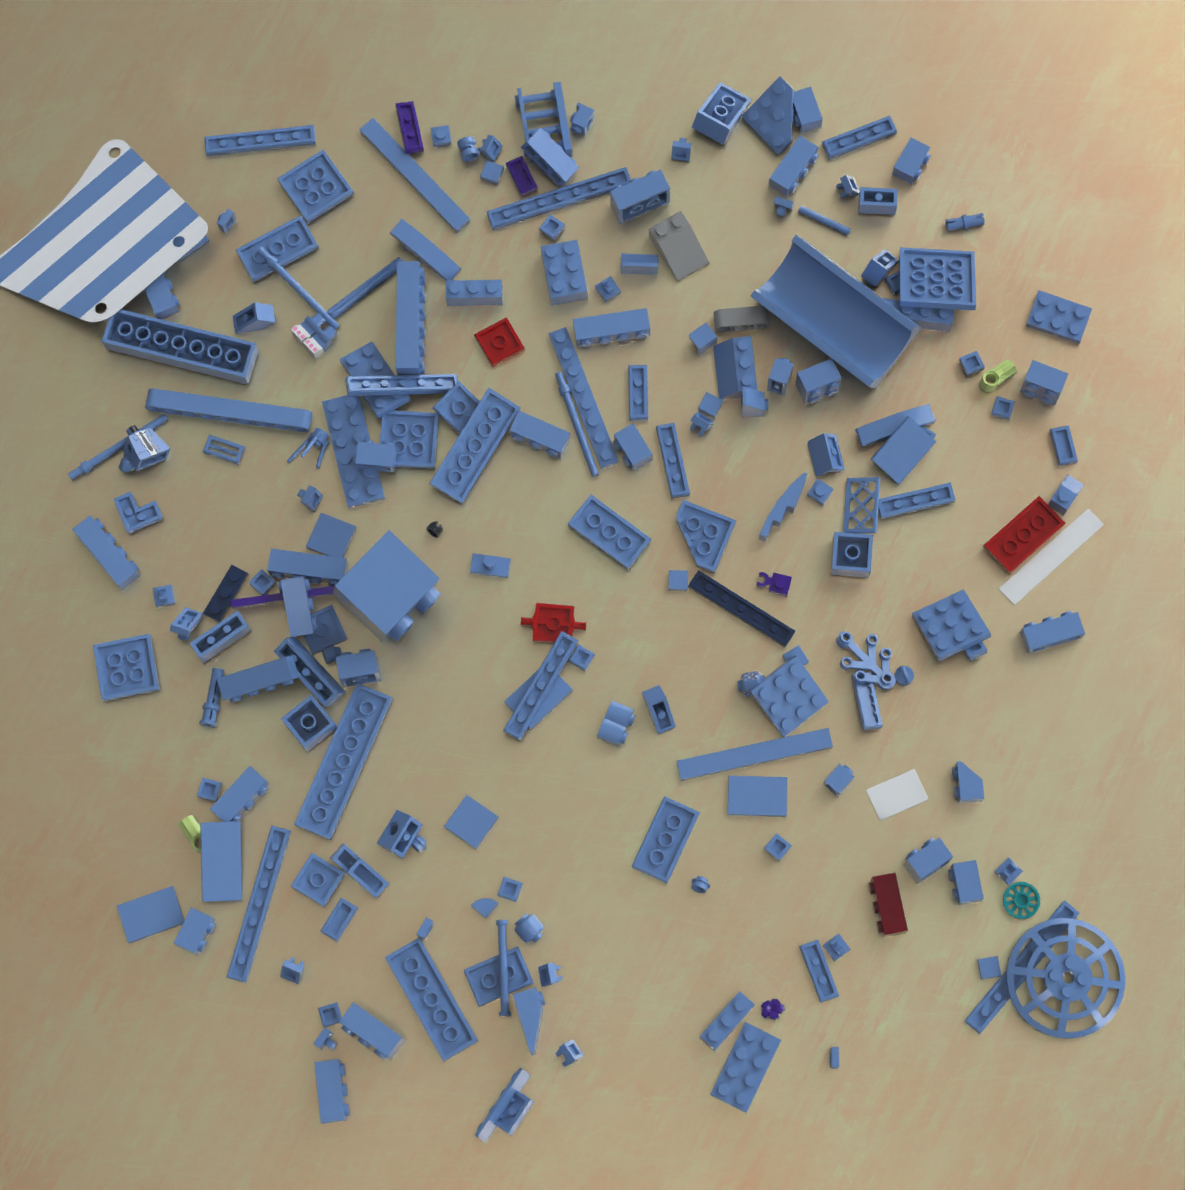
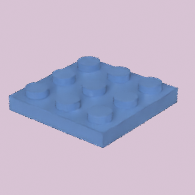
M324 149L277 178L307 223H310L354 195L353 190Z
M393 410L382 416L380 444L382 442H391L393 445H396L397 457L395 467L435 469L439 414Z
M964 589L912 613L913 619L939 661L991 638L990 631Z
M150 634L93 645L103 702L160 690Z
M795 655L749 690L782 737L788 735L829 702Z

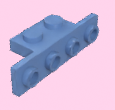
M519 1068L513 1074L510 1083L501 1092L500 1098L491 1107L484 1122L479 1125L475 1134L476 1137L486 1143L497 1126L512 1136L534 1103L533 1100L520 1092L530 1078L529 1073Z

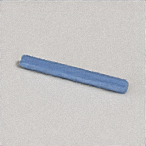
M397 257L328 309V314L333 319L338 317L397 272V261L403 260Z

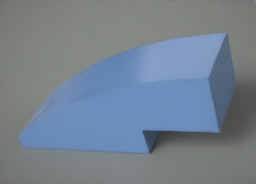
M343 843L330 857L334 863L375 898L389 884Z

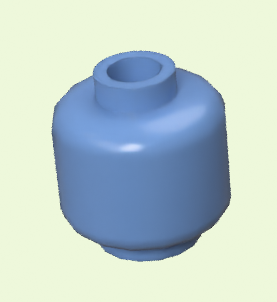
M526 913L515 923V932L525 943H529L531 940L535 943L543 936L541 931L544 929V925L534 914L528 915Z

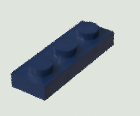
M231 564L205 608L203 615L220 623L231 607V601L236 598L249 574Z

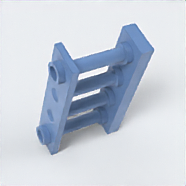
M561 82L553 83L554 90H551V92L522 96L521 88H517L518 95L515 96L516 107L520 106L525 142L539 129L528 130L526 120L555 116V118H559V123H556V126L543 127L542 129L549 134H561L562 140H559L556 144H559L563 151L571 157L572 146ZM551 99L556 101L554 109L525 113V103ZM524 152V157H528L529 163H532V159Z

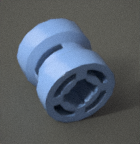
M469 136L458 140L457 145L461 150L462 161L468 162L479 157L478 149L475 148L476 142L474 137Z

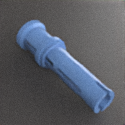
M212 669L207 701L202 706L204 711L202 720L199 722L201 726L215 728L217 725L215 720L220 709L219 705H217L220 694L217 678L223 676V669Z

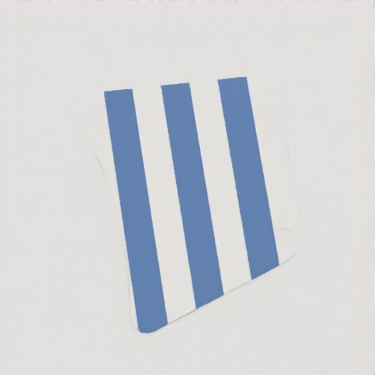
M120 139L111 140L101 147L78 183L63 201L25 237L0 255V286L88 322L103 321L116 314L205 237L208 226L125 141ZM115 147L121 150L120 155L117 158H111L109 151ZM177 236H182L185 239L181 247L173 245V240ZM99 303L107 305L106 311L102 314H98L95 311V307Z

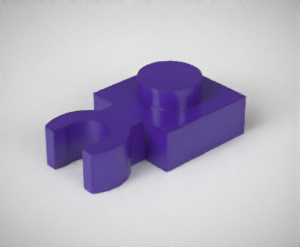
M759 572V577H763L765 582H757V587L765 588L767 586L770 587L769 593L787 597L792 577L773 572L771 578L766 573Z

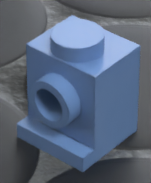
M577 103V113L574 112L570 119L572 123L570 130L578 135H586L595 118V110Z

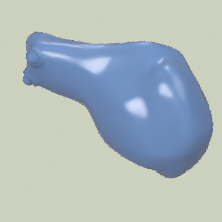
M124 447V457L121 459L119 469L125 473L134 470V466Z

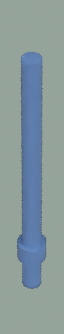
M263 247L257 250V253L266 261V264L271 269L273 268L317 313H320L330 326L335 330L340 327L319 303L278 263L279 260L275 256H271Z
M557 372L555 376L559 384V393L564 398L591 476L596 477L599 473L573 404L570 387L566 384L563 373Z
M162 414L138 430L143 431L148 428L153 430L166 422L168 418L165 414ZM127 437L89 461L85 460L80 463L78 468L68 473L71 480L84 472L91 471L92 467L124 448Z

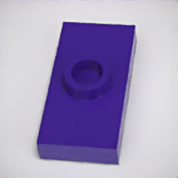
M522 156L505 163L521 196L538 189Z

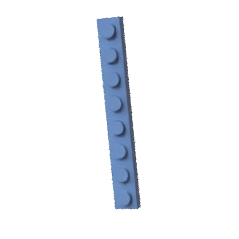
M564 327L550 332V340L570 387L600 468L603 469L619 463L567 328Z

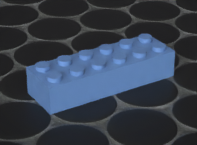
M397 261V375L425 374V363H423L425 345L422 338H425L423 321H425L424 303L426 302L424 286H426V275L424 274V268H421L420 261Z

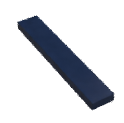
M699 570L688 585V588L784 648L796 632Z

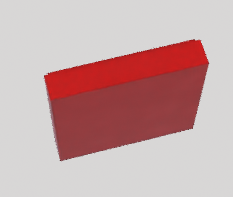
M507 317L474 334L475 339L492 367L525 350Z

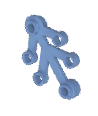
M843 631L836 638L837 645L843 649L849 648L861 660L852 661L850 657H843L840 661V667L844 670L861 669L853 677L856 683H877L884 690L891 689L895 685V676L890 672L889 659L892 656V651L889 648H883L879 653V657L882 659V670L876 665L878 637L875 634H870L866 638L868 656L853 642V637L849 632ZM843 661H847L849 665H845ZM862 670H871L875 675H866ZM857 675H861L863 679H859Z

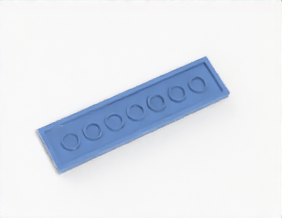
M359 683L356 684L294 823L295 826L328 840L332 839L393 700L391 696Z

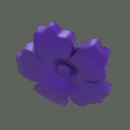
M772 999L771 1003L767 1000L761 1005V1008H763L761 1015L764 1018L769 1016L770 1019L776 1020L779 1019V1014L785 1011L784 1005L778 999Z

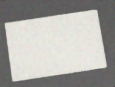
M915 769L866 790L880 821L929 800Z

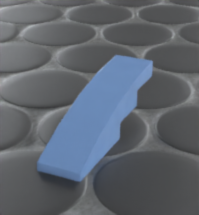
M403 219L390 232L391 236L405 245V248L417 256L420 262L444 280H453L461 270L443 251Z
M926 404L856 428L855 431L861 446L886 441L907 416L913 419L920 427L933 424L936 420L930 405Z
M803 473L777 501L759 534V540L766 542L772 525L780 528L786 511L794 513L807 479V473Z

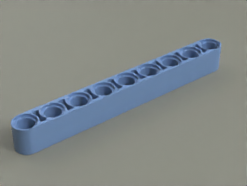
M148 389L145 404L147 410L297 432H309L312 412L305 409L161 389Z

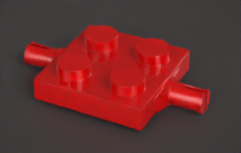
M536 603L533 618L521 617V625L532 626L533 642L554 644L561 631L572 636L574 629L586 630V622H575L574 606Z

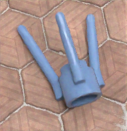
M316 428L289 457L287 462L290 463L304 448L305 450L301 454L302 458L313 445L318 448L322 446L316 468H319L325 449L329 444L327 441L329 435L324 430Z

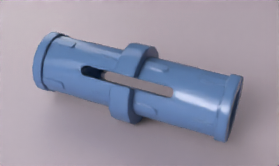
M983 213L970 216L965 214L959 218L946 219L947 231L961 228L966 230L972 226L984 225Z

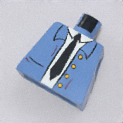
M133 425L126 430L129 436L125 443V450L136 471L167 459L170 447L152 429L148 428L139 431L136 425Z

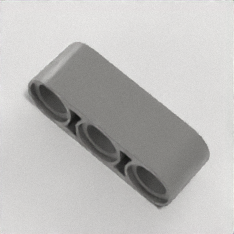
M764 306L727 308L713 312L716 332L757 330L769 327L768 309Z

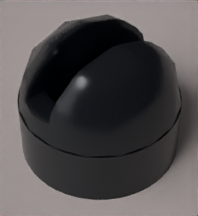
M433 521L427 526L426 530L430 535L438 538L443 531L442 524L438 525V521Z

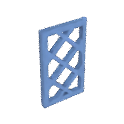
M880 477L847 478L843 533H877ZM858 482L861 486L852 493L851 483ZM870 482H876L873 493L866 488ZM865 489L869 496L861 503L856 496ZM854 498L859 506L851 513L850 501ZM873 498L875 500L874 510L870 512L865 505ZM863 508L868 515L860 522L854 515ZM872 517L873 528H865L864 524ZM851 518L858 523L854 529H848Z

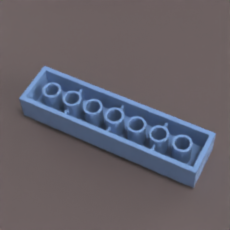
M122 309L109 318L101 341L105 349L247 385L249 384L259 352L257 344L254 342Z

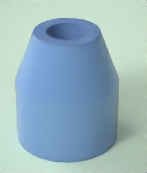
M340 647L322 649L326 664L335 662L336 657L342 653Z

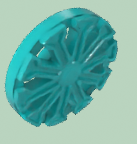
M1016 882L1010 885L1004 892L1003 906L1010 916L1017 919H1027L1038 911L1040 895L1031 884ZM1016 886H1020V892H1018ZM1025 887H1029V890L1024 893ZM1013 890L1015 895L1009 893V891ZM1031 892H1034L1035 896L1029 897ZM1006 897H1009V898H1011V899H1013V900H1012V901H1007V900H1006ZM1034 900H1035V901L1037 902V904L1034 905V904L1030 903V901H1034ZM1015 904L1012 909L1008 908V905ZM1028 907L1033 908V912H1030ZM1017 908H1018V915L1014 914V911H1015ZM1023 909H1024V911H1025V913H1026L1025 916L1022 915V910H1023Z

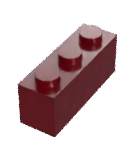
M896 872L872 877L868 886L870 894H874L875 902H872L874 913H878L879 921H877L878 932L882 933L883 938L907 933L908 928Z

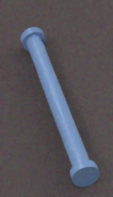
M496 920L499 942L500 1017L511 1016L508 999L506 925L508 920Z

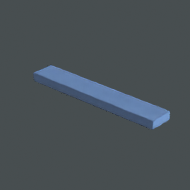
M314 125L204 137L206 156L316 144Z
M457 374L347 376L345 379L348 396L446 394L458 382Z
M563 631L560 632L503 730L505 733L521 741L579 642L577 639Z

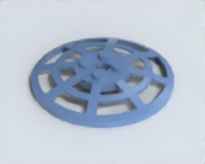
M1057 918L1035 925L1019 938L1008 958L1006 984L1014 1008L1027 1024L1048 1036L1071 1039L1094 1033L1112 1019L1123 999L1125 971L1117 948L1102 931L1081 920ZM1068 924V936H1057L1044 941L1037 933L1051 925ZM1076 925L1093 931L1105 943L1097 949L1088 941L1076 937ZM1031 938L1038 948L1031 955L1027 968L1015 966L1020 949ZM1058 942H1067V953L1057 956L1049 947ZM1076 943L1085 946L1092 954L1086 959L1075 955ZM1109 949L1112 950L1118 963L1120 981L1109 980L1108 967L1102 956ZM1043 952L1050 961L1044 970L1033 969L1037 958ZM1096 960L1101 965L1103 978L1092 977L1089 966ZM1065 972L1072 974L1073 979L1071 983L1064 982L1063 974ZM1014 974L1026 976L1027 989L1033 999L1024 1007L1021 1005L1015 991ZM1033 977L1043 978L1046 990L1040 995H1037L1035 991ZM1091 985L1101 986L1102 990L1099 997L1092 1003L1087 996ZM1108 988L1119 989L1114 1006L1108 1015L1103 1018L1097 1008L1105 999ZM1051 996L1062 1001L1060 1012L1052 1010L1043 1002ZM1080 999L1087 1008L1079 1013L1068 1014L1069 1005L1072 1001ZM1039 1007L1046 1014L1058 1018L1057 1031L1041 1025L1028 1013ZM1091 1014L1097 1023L1082 1031L1065 1032L1067 1020L1080 1019Z

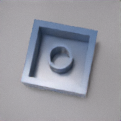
M831 358L797 372L795 385L804 404L809 402L813 404L823 396L827 395V397L836 394L840 387L841 376Z
M1032 360L1020 392L1028 398H1037L1046 405H1056L1069 373Z
M834 532L831 575L869 578L871 573L873 535Z
M362 649L359 653L355 654L344 652L336 657L339 680L343 688L355 686L357 683L367 684L381 681L378 658L374 650Z
M312 694L281 718L306 752H309L337 729L336 724Z
M940 837L936 840L934 838L929 839L923 844L920 851L915 849L905 858L904 867L916 884H919L941 869L953 858V855Z

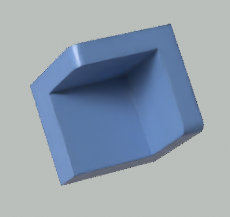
M707 322L689 334V338L697 347L698 355L717 343V336Z

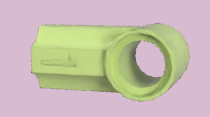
M1007 359L992 370L986 371L980 380V388L984 392H992L998 385L1015 375L1017 370L1013 362ZM985 379H991L993 384L986 382Z
M190 815L181 820L178 825L192 847L201 854V848H197V842L201 840L200 825L194 816Z

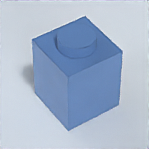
M839 764L825 779L823 785L838 797L853 781L855 776L852 775L853 771L848 766Z

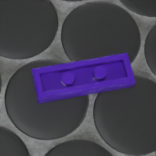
M414 101L396 103L395 108L405 154L423 152L424 147Z

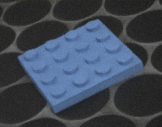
M900 247V306L975 310V251Z

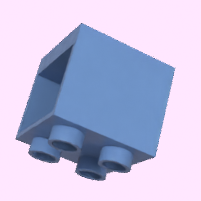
M388 530L334 586L332 595L381 642L388 636L397 642L414 623L408 615L415 608L423 615L437 601L441 593L435 586L440 578Z

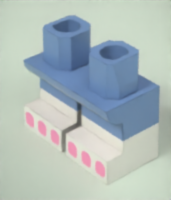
M320 313L312 318L307 316L304 322L291 328L293 336L315 360L332 346L331 341L337 335L336 330L332 326L327 327L324 331L321 330L320 327L326 321Z

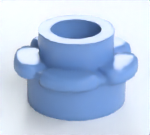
M418 835L413 840L411 846L420 853L422 850H426L425 844L427 842L422 836Z
M697 876V878L692 879L691 888L698 893H706L707 888H710V884L707 883L708 880L706 878Z

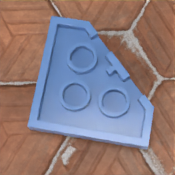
M781 76L742 115L745 121L778 155H781L793 142L794 89Z
M683 500L676 515L677 523L696 566L715 573L736 520Z

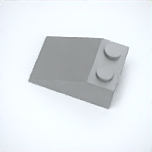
M681 211L649 228V238L677 282L709 264L691 225Z

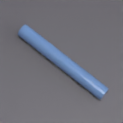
M802 205L798 210L799 213L846 235H849L851 228Z

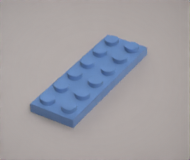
M488 388L429 484L462 504L521 407Z
M346 395L322 401L348 508L385 499L379 472L357 469L355 465L358 442L370 440L360 396Z
M420 938L415 939L385 957L443 1061L448 1060L478 1042Z

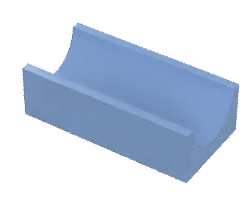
M795 235L791 240V248L779 268L762 287L754 290L751 297L867 386L877 388L921 330V327L804 238Z

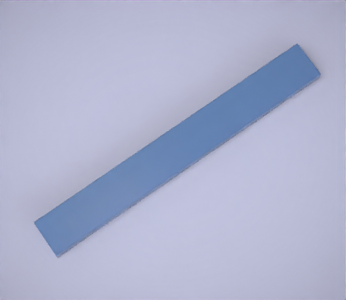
M374 118L359 129L367 140L456 233L470 222V218L409 154H405V150Z
M627 167L486 212L492 230L610 193L614 187L628 184L631 178Z
M829 728L678 760L677 766L682 781L833 748Z
M271 826L227 978L247 983L290 837V830Z
M1064 900L1048 920L1057 918L1076 919L1080 913ZM1068 924L1051 925L1037 933L1044 941H1047L1048 939L1062 936L1067 930ZM1033 940L1018 955L1015 966L1027 968L1031 955L1038 948ZM1043 952L1037 958L1034 968L1045 956ZM1006 971L964 1021L979 1035L1010 999L1006 984ZM1014 974L1015 991L1024 982L1026 976Z

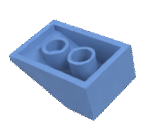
M720 82L697 112L691 128L724 145L752 99Z
M536 987L513 994L531 1056L536 1054L543 1014L542 1005H545L542 992H537Z

